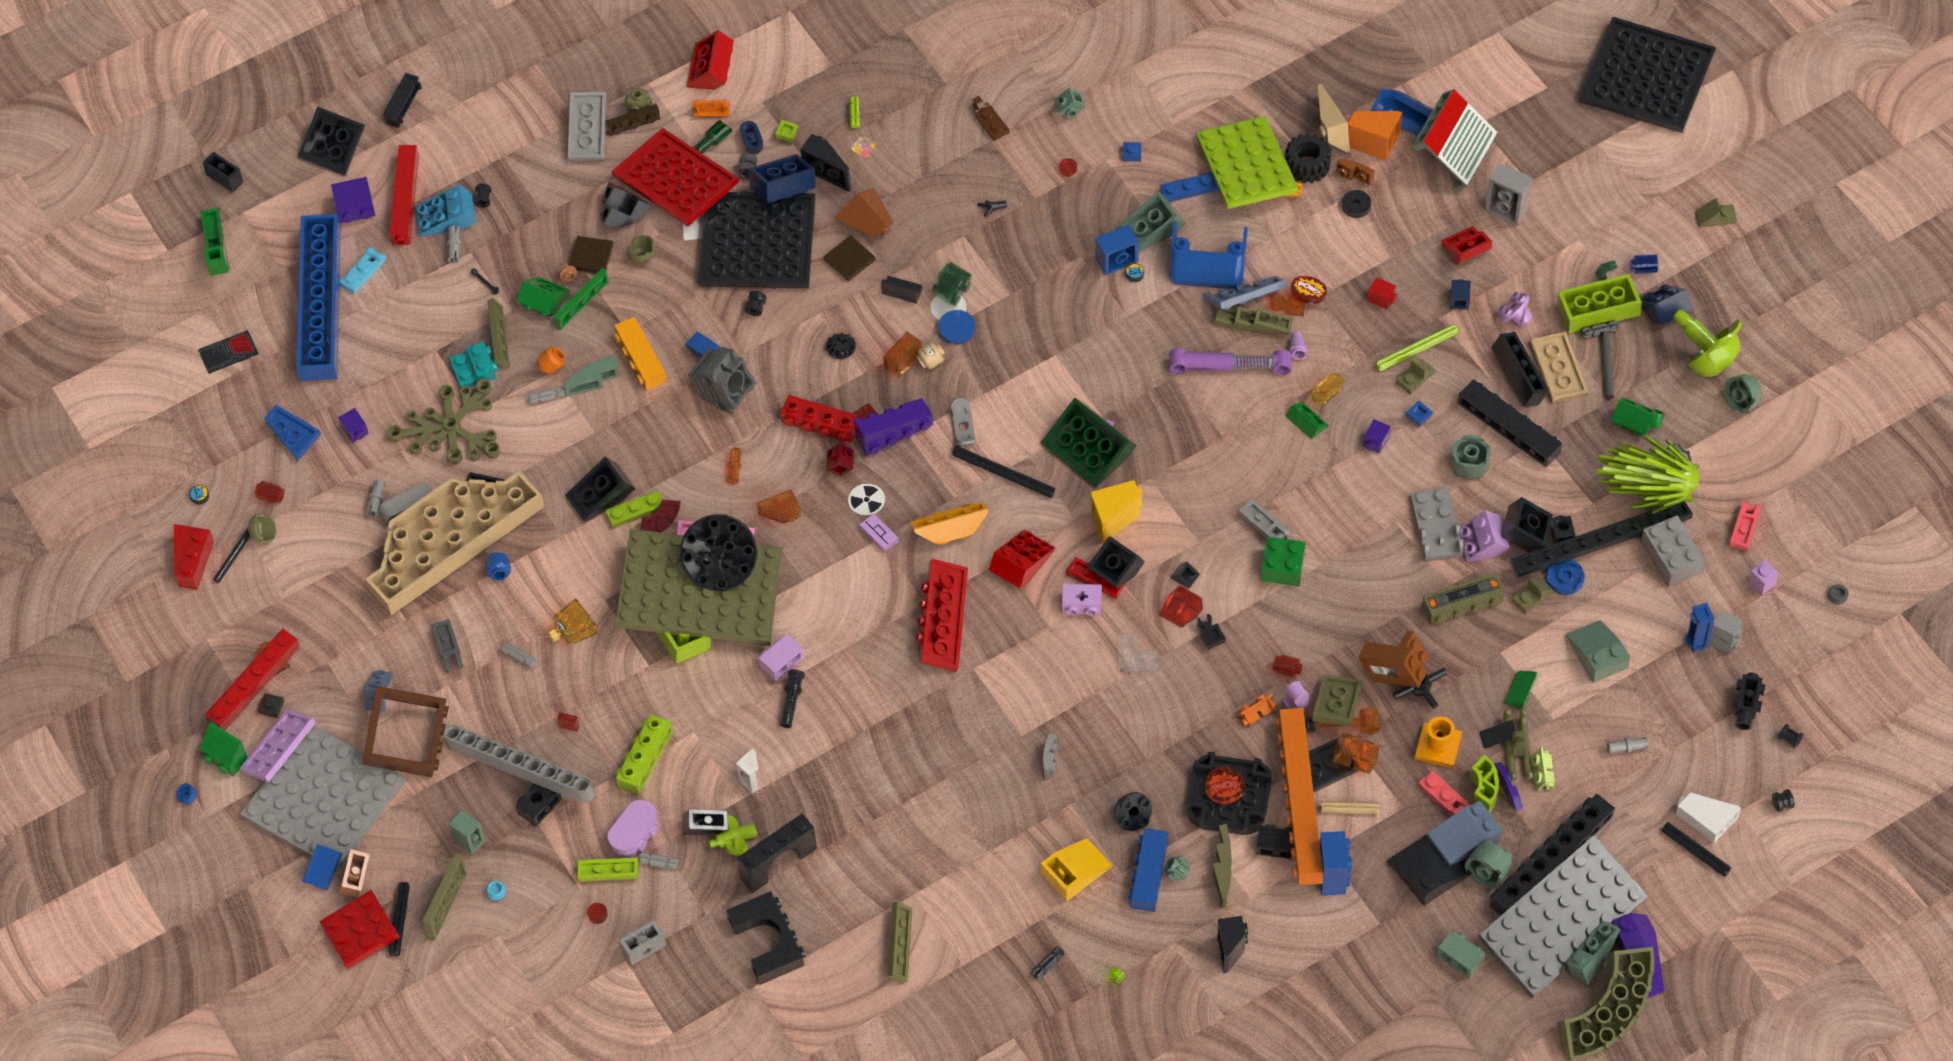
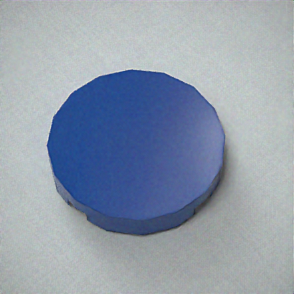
M951 310L946 312L939 321L940 336L948 343L962 344L968 342L974 335L975 321L966 311Z
M1569 560L1548 567L1546 582L1554 592L1562 595H1571L1583 587L1585 573L1581 565L1576 561Z

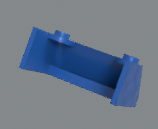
M1382 88L1370 111L1402 112L1401 128L1418 136L1433 108L1399 90Z
M1174 221L1169 278L1172 283L1237 289L1236 285L1243 284L1248 227H1244L1243 242L1230 243L1227 246L1226 253L1190 250L1189 241L1186 238L1177 237L1178 222Z

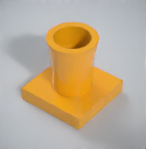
M1443 716L1434 717L1428 723L1424 722L1415 760L1453 769L1463 731L1455 730L1453 722Z

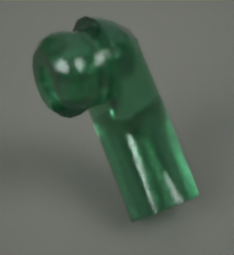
M1612 260L1598 266L1595 272L1598 281L1606 280V273L1617 269L1616 261Z

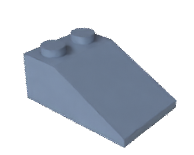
M1478 801L1463 808L1428 832L1427 837L1450 866L1470 857L1475 848L1486 839L1491 840L1496 845L1503 830L1483 803Z

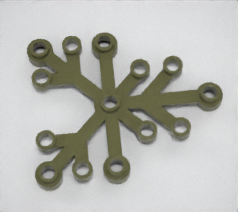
M487 379L479 380L476 383L477 391L472 397L471 388L463 386L460 389V394L463 398L464 406L455 416L452 407V399L455 396L454 389L450 385H443L439 389V395L441 400L444 401L446 417L437 413L432 407L425 410L426 419L435 420L439 424H432L411 410L406 413L407 421L409 423H417L420 427L401 429L398 425H392L387 429L388 439L398 442L402 437L422 434L410 445L411 453L418 455L422 452L423 444L434 432L440 431L434 439L429 441L430 450L433 452L440 450V443L448 435L450 449L447 451L448 461L452 464H459L463 459V455L457 445V433L468 440V456L471 461H477L480 458L477 446L483 449L489 458H496L500 454V447L495 442L497 436L494 430L472 434L460 427V421L470 410L482 409L483 411H490L493 406L490 399L485 398L479 401L482 396H487L491 392L490 381Z

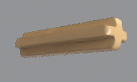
M1322 801L1320 810L1322 813L1379 814L1380 805L1377 802Z

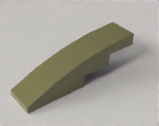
M1238 306L1237 310L1232 308L1221 310L1218 308L1214 324L1249 332L1289 335L1294 318L1257 308V311Z
M1227 824L1219 825L1218 835L1221 844H1216L1215 854L1218 863L1213 864V876L1222 908L1227 906L1232 867L1231 843Z

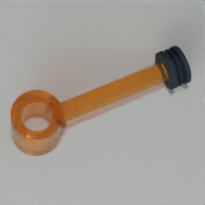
M1374 707L1361 709L1359 717L1354 718L1352 726L1360 725L1361 732L1365 734L1377 733L1381 729L1379 710ZM1306 717L1305 722L1307 733L1312 730L1315 732V728L1342 726L1313 721V717L1312 719Z

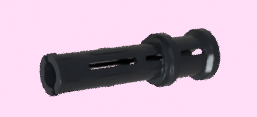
M797 669L788 671L789 679L788 684L784 688L786 698L780 726L783 728L792 727L797 698L802 693L801 684L802 679L805 678V673ZM791 703L790 712L788 714L789 704Z

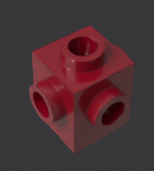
M839 443L827 450L828 471L842 476L853 470V449Z

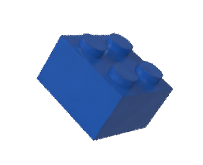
M1129 225L1118 227L1112 232L1101 234L1095 238L1096 261L1105 276L1130 264L1139 262V241Z

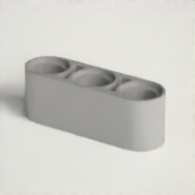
M425 483L417 485L383 502L379 506V511L387 525H389L390 520L432 491Z

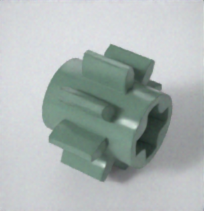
M1181 855L1178 858H1169L1165 864L1167 877L1173 881L1185 879L1190 871L1187 859Z

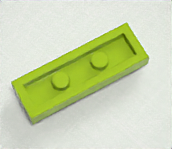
M659 490L607 509L606 514L614 529L654 514L659 509L663 498Z
M638 858L578 860V882L638 879L639 876Z

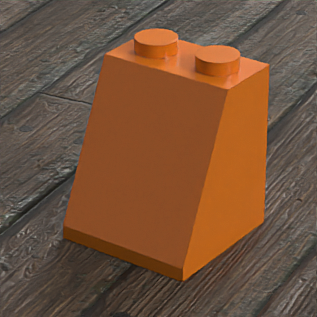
M1354 111L1352 117L1347 119L1350 148L1386 161L1400 136L1402 112Z

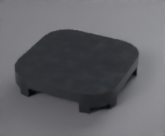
M1208 752L1207 755L1195 760L1187 801V816L1190 822L1196 827L1207 830L1219 831V825L1227 824L1228 833L1247 835L1258 832L1259 827L1264 826L1266 821L1272 781L1271 771L1262 762V759L1256 757L1252 761L1216 756L1215 752ZM1224 772L1227 778L1230 775L1232 778L1239 776L1237 781L1241 784L1239 787L1241 792H1238L1237 796L1232 798V801L1229 797L1224 800L1223 797L1218 798L1217 795L1211 796L1210 786L1207 784L1212 780V776L1214 778L1218 775L1222 777Z

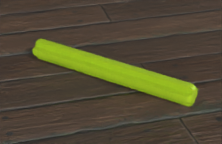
M1452 324L1376 361L1377 369L1383 371L1457 335L1458 327Z

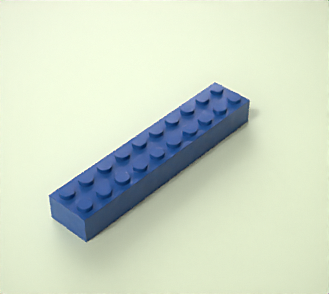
M338 214L301 216L297 372L300 381L338 379L341 225Z

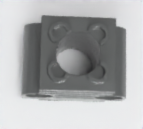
M720 347L714 351L712 348H709L688 374L702 400L712 401L718 409L730 414L735 412L734 410L741 403L743 396L752 390L756 384V381L747 369L744 359L738 357L733 349Z

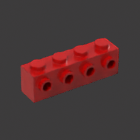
M789 394L780 412L781 423L790 427L795 426L807 432L812 431L824 437L829 436L841 442L849 443L853 442L856 435L854 419L859 418L857 414Z

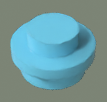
M492 881L486 888V894L491 900H500L506 895V887L502 882Z

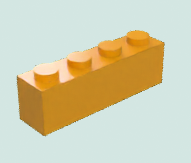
M632 317L614 325L616 333H613L615 341L617 344L621 343L622 353L625 358H629L630 361L628 362L631 370L637 372L636 377L639 384L644 385L646 390H650L666 383L665 370L636 318Z

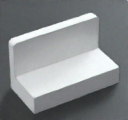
M751 749L736 763L739 782L753 794L758 789L756 778L758 762L756 751Z

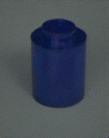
M1657 254L1634 255L1633 259H1630V270H1634V274L1657 273Z

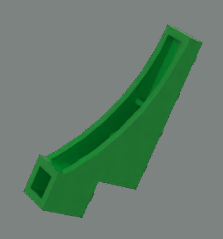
M214 208L200 211L205 240L204 252L210 276L228 273L230 266L219 209Z

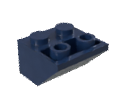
M1665 284L1660 286L1659 290L1645 293L1643 298H1640L1643 311L1652 323L1659 325L1674 319L1673 315L1679 309L1686 313L1693 310L1686 289L1679 288L1678 286Z

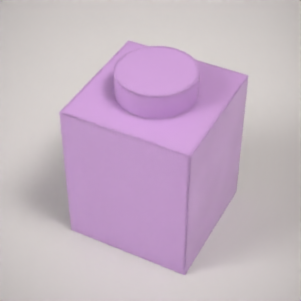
M1765 560L1751 570L1748 583L1763 595L1776 585L1779 573Z

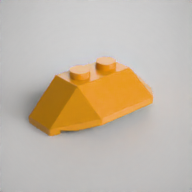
M982 501L977 504L963 505L911 521L910 524L914 532L935 544H947L952 540L965 539L969 535H973L988 514V508Z

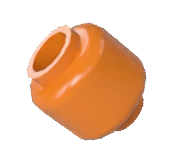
M548 347L537 358L538 368L543 373L552 375L565 365L563 351L559 348Z

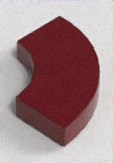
M661 500L660 507L654 514L641 518V530L659 533L665 531L676 519L681 501Z

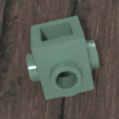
M1070 87L1054 99L1057 112L1070 119L1086 107L1082 92Z

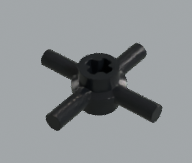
M1442 668L1430 675L1426 674L1419 688L1406 686L1392 693V695L1397 700L1412 692L1415 696H1424L1430 707L1435 709L1439 704L1430 693L1432 682L1447 675L1445 668Z

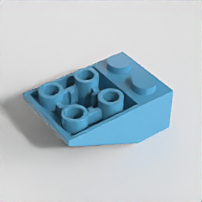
M460 184L415 206L420 237L448 233L449 226L454 225L455 230L456 226H458L460 230H463L476 223L472 193Z

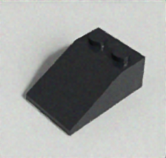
M811 134L800 149L801 158L815 169V177L850 192L849 167L827 140L821 136Z
M605 456L565 496L586 522L622 502L636 488L620 466Z

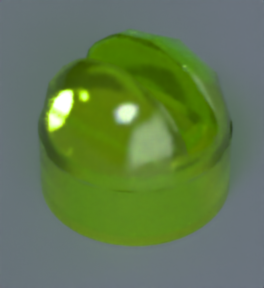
M1114 966L1109 973V980H1113L1115 984H1119L1127 978L1117 966Z

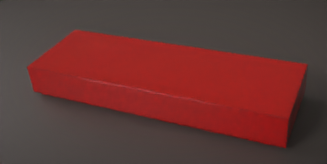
M1077 557L1074 558L1066 570V575L1084 584L1102 585V593L1115 599L1118 598L1126 583L1116 588L1087 568L1089 563Z

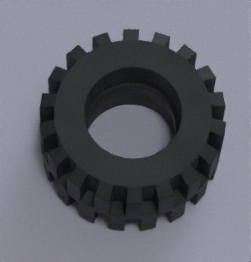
M1306 133L1305 136L1300 134L1298 138L1294 137L1292 142H1288L1285 150V160L1295 180H1301L1302 183H1306V181L1314 183V180L1320 181L1321 177L1324 178L1329 172L1331 148L1327 141L1324 142V138H1318L1315 134L1311 136L1310 133ZM1310 156L1315 159L1308 161L1301 159V157Z

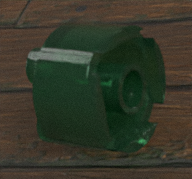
M950 262V264L945 265L938 275V285H933L932 294L951 305L957 306L961 300L960 295L962 292L966 293L971 286L969 281L972 278V274Z

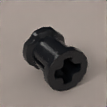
M481 183L475 187L477 193L474 204L477 207L485 208L490 205L489 194L492 190L490 185Z
M1788 724L1782 728L1778 735L1779 740L1783 739L1791 744L1794 749L1798 747L1804 737L1803 733L1799 734L1791 729Z

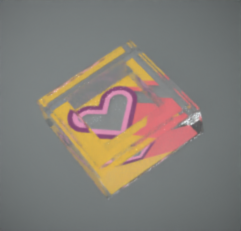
M861 135L851 147V150L867 159L877 147V143Z

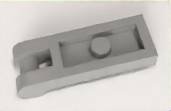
M1253 499L1239 510V515L1266 538L1287 539L1291 535L1290 531ZM1275 530L1279 532L1277 535L1273 533Z

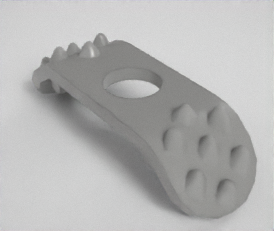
M963 397L955 398L951 403L956 443L960 447L963 445L968 446V444L973 445L976 441L969 401ZM963 422L969 424V428L964 431L958 428Z

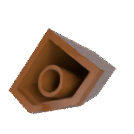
M873 188L857 193L835 216L836 220L874 238L887 235L891 231L890 227L894 224Z

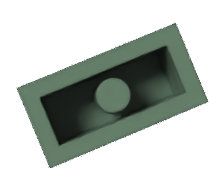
M463 810L451 818L449 826L454 842L470 854H473L485 842L480 822Z
M1454 930L1449 933L1437 949V956L1468 979L1484 963L1485 953L1483 949L1478 945H1473L1463 934L1456 933Z

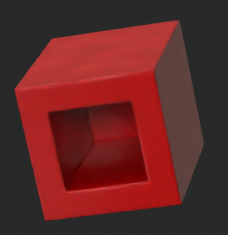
M1376 277L1368 290L1367 301L1388 309L1390 304H1394L1397 299L1396 285Z

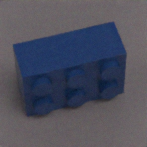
M798 154L749 168L750 188L767 203H772L785 197L788 198L798 193H805L816 188L815 169Z

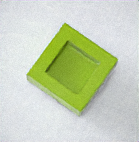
M781 120L775 133V138L792 143L799 130V125Z

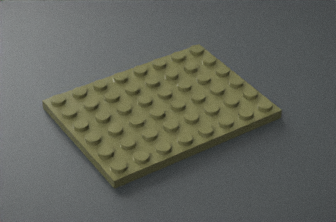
M629 530L615 627L658 633L669 632L675 635L688 634L691 637L699 638L706 636L710 637V639L765 646L771 645L782 547L757 545V562L748 579L736 588L726 591H713L697 585L686 574L680 559V545L683 535Z

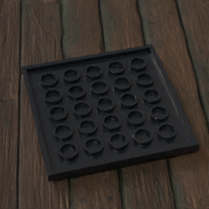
M1612 17L1578 102L1683 133L1715 54L1716 47Z
M727 192L704 212L698 279L699 287L809 288L816 194L798 193L788 198L785 197L775 202L767 203L754 192Z

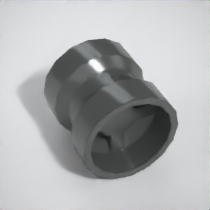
M749 153L740 155V165L737 168V174L742 178L750 179L749 168L757 165V157Z

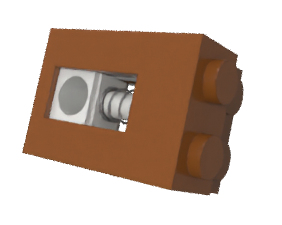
M1413 631L1405 633L1399 646L1366 642L1358 656L1366 671L1375 682L1419 688L1427 673L1423 666L1427 662L1429 655Z

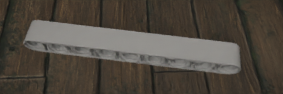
M450 725L443 732L449 749L582 803L590 802L595 796L591 782L587 777L457 725Z

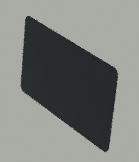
M1513 720L1482 730L1479 733L1484 748H1488L1512 739V734L1516 729Z

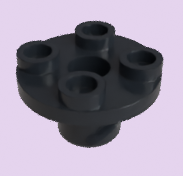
M1131 792L1118 799L1114 809L1116 823L1122 829L1129 831L1146 827L1152 814L1150 799L1140 792Z

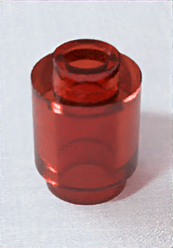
M261 481L260 484L256 485L255 494H257V499L276 504L282 502L285 490L279 485Z
M1276 655L1273 671H1277V674L1296 678L1297 674H1301L1303 663H1300L1299 658Z

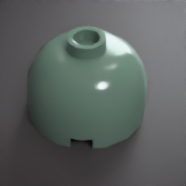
M1740 374L1729 378L1725 382L1727 386L1724 396L1726 402L1733 410L1737 409L1740 411L1739 413L1748 412L1760 403L1762 389L1757 379L1753 376Z

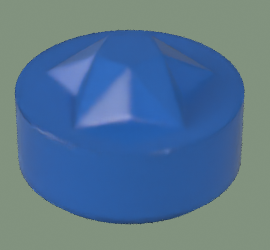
M185 783L178 788L176 797L183 804H190L196 798L197 790L194 786Z

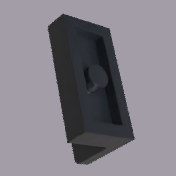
M888 276L886 280L882 279L881 281L883 295L917 304L923 290V285Z

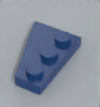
M275 405L265 417L266 423L297 461L321 435L320 430L278 405Z

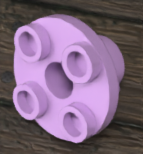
M1515 292L1510 296V301L1500 306L1496 313L1498 314V319L1503 323L1512 319L1518 326H1524L1532 317V314L1525 307L1529 302V296L1526 293Z

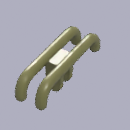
M1508 708L1504 710L1503 723L1511 720L1512 711ZM1526 708L1520 710V730L1513 732L1512 739L1505 741L1510 781H1516L1518 776L1514 757L1523 758L1524 777L1527 781L1533 779L1527 726L1528 711Z

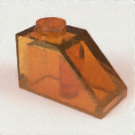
M792 489L756 503L759 516L783 524L793 522L801 517V509Z

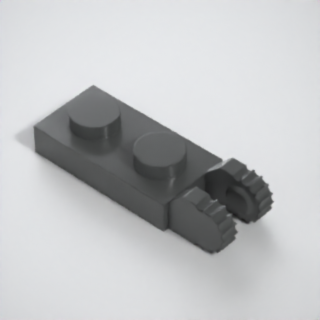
M450 619L432 624L434 637L447 672L452 671L448 658L454 656L456 657L459 669L463 668L460 658L461 653Z

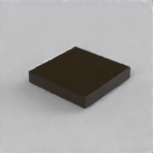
M851 235L823 256L824 260L847 281L853 279L876 260V257Z
M577 236L569 266L575 267L578 271L598 273L602 268L607 271L614 245L613 241Z

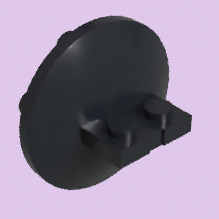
M711 514L695 521L685 532L680 545V559L686 574L697 585L708 590L726 591L736 588L748 579L757 562L758 549L751 530L739 519L726 514Z

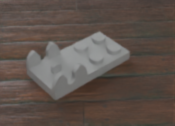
M570 92L568 161L605 160L606 120H608L606 108H608V98L606 92Z
M1449 488L1411 492L1410 497L1425 562L1463 557V539H1460V525L1456 523Z

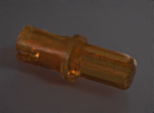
M732 448L730 461L727 463V483L732 485L739 483V472L742 469L741 448Z

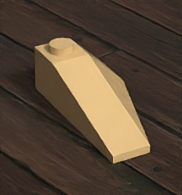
M1318 84L1321 126H1319L1320 134L1322 137H1325L1329 144L1345 152H1350L1348 122L1322 84Z

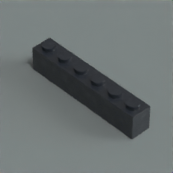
M1473 379L1459 393V405L1547 468L1561 453L1562 443L1557 437L1550 435L1542 426L1536 425L1527 415L1518 412L1513 405L1507 404L1498 394L1489 391L1484 384L1478 383Z

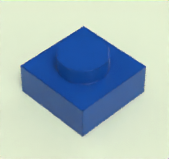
M1123 142V161H1141V142Z
M1420 401L1416 402L1406 412V417L1419 427L1433 415V411Z

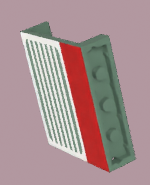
M1455 89L1442 93L1412 147L1416 151L1427 148L1458 179L1454 186L1455 189L1466 187L1471 183V178L1479 169L1481 160L1487 155L1486 151L1493 144L1497 131Z

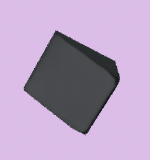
M1186 561L1178 566L1171 578L1190 588L1200 573Z

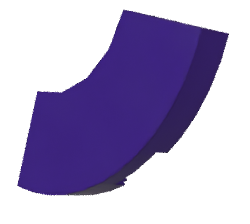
M1501 762L1495 763L1499 784L1507 796L1509 805L1516 811L1523 809L1516 785L1513 786L1510 781V773Z

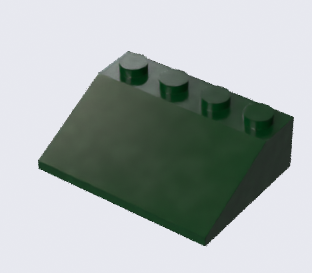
M1075 397L1041 441L1045 447L1095 487H1098L1125 462L1137 446V444L1088 405Z

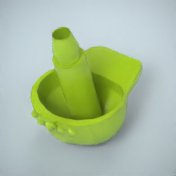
M1679 309L1673 315L1678 325L1684 329L1683 333L1701 349L1687 364L1695 373L1703 377H1714L1727 369L1737 358L1741 349L1740 339L1737 335L1742 326V322L1739 319L1714 336L1696 318L1693 320L1683 310Z

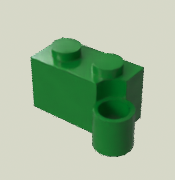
M1622 397L1617 403L1611 421H1614L1618 427H1628L1633 430V433L1643 436V434L1647 435L1651 427L1660 428L1665 413Z

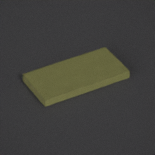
M454 854L422 921L427 937L430 940H436L467 875L461 854Z

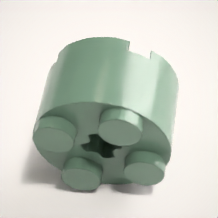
M1465 435L1454 443L1451 466L1456 476L1465 479H1481L1487 472L1491 449L1489 444L1487 445L1484 442L1483 438L1477 435Z
M1486 839L1470 855L1465 863L1466 871L1469 869L1472 873L1470 877L1478 884L1488 888L1491 885H1495L1496 888L1512 868V854L1508 850L1501 849L1491 840Z

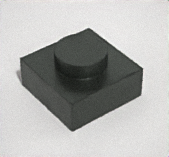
M265 693L258 708L259 713L278 718L284 704L283 697Z

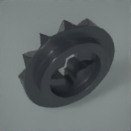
M843 332L840 334L834 333L832 337H828L826 343L828 354L837 359L851 356L856 348L854 338L850 334H844ZM838 341L844 344V349L838 346Z

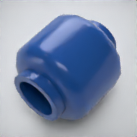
M495 552L487 556L485 568L488 577L501 581L509 576L511 573L510 559L505 553Z

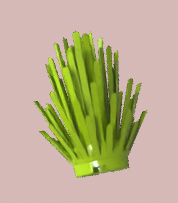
M1644 436L1647 442L1659 450L1649 448V451L1652 452L1649 453L1619 441L1621 445L1626 446L1629 450L1617 446L1614 447L1615 450L1605 447L1606 451L1612 452L1615 456L1600 454L1597 457L1600 463L1607 464V466L1598 468L1595 473L1611 477L1610 480L1599 479L1598 482L1622 484L1621 487H1607L1606 489L1610 490L1609 493L1645 494L1639 495L1638 498H1645L1648 501L1630 504L1629 507H1633V509L1647 506L1652 508L1662 505L1660 508L1653 510V514L1680 502H1693L1694 500L1691 494L1692 491H1697L1700 471L1696 470L1700 465L1691 463L1668 439H1666V443L1669 445L1668 448L1670 450L1655 439Z

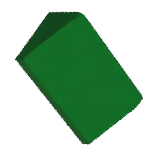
M1303 402L1292 405L1286 414V417L1310 439L1315 438L1328 427V424Z
M1518 671L1504 704L1520 710L1524 708L1538 673L1534 671Z

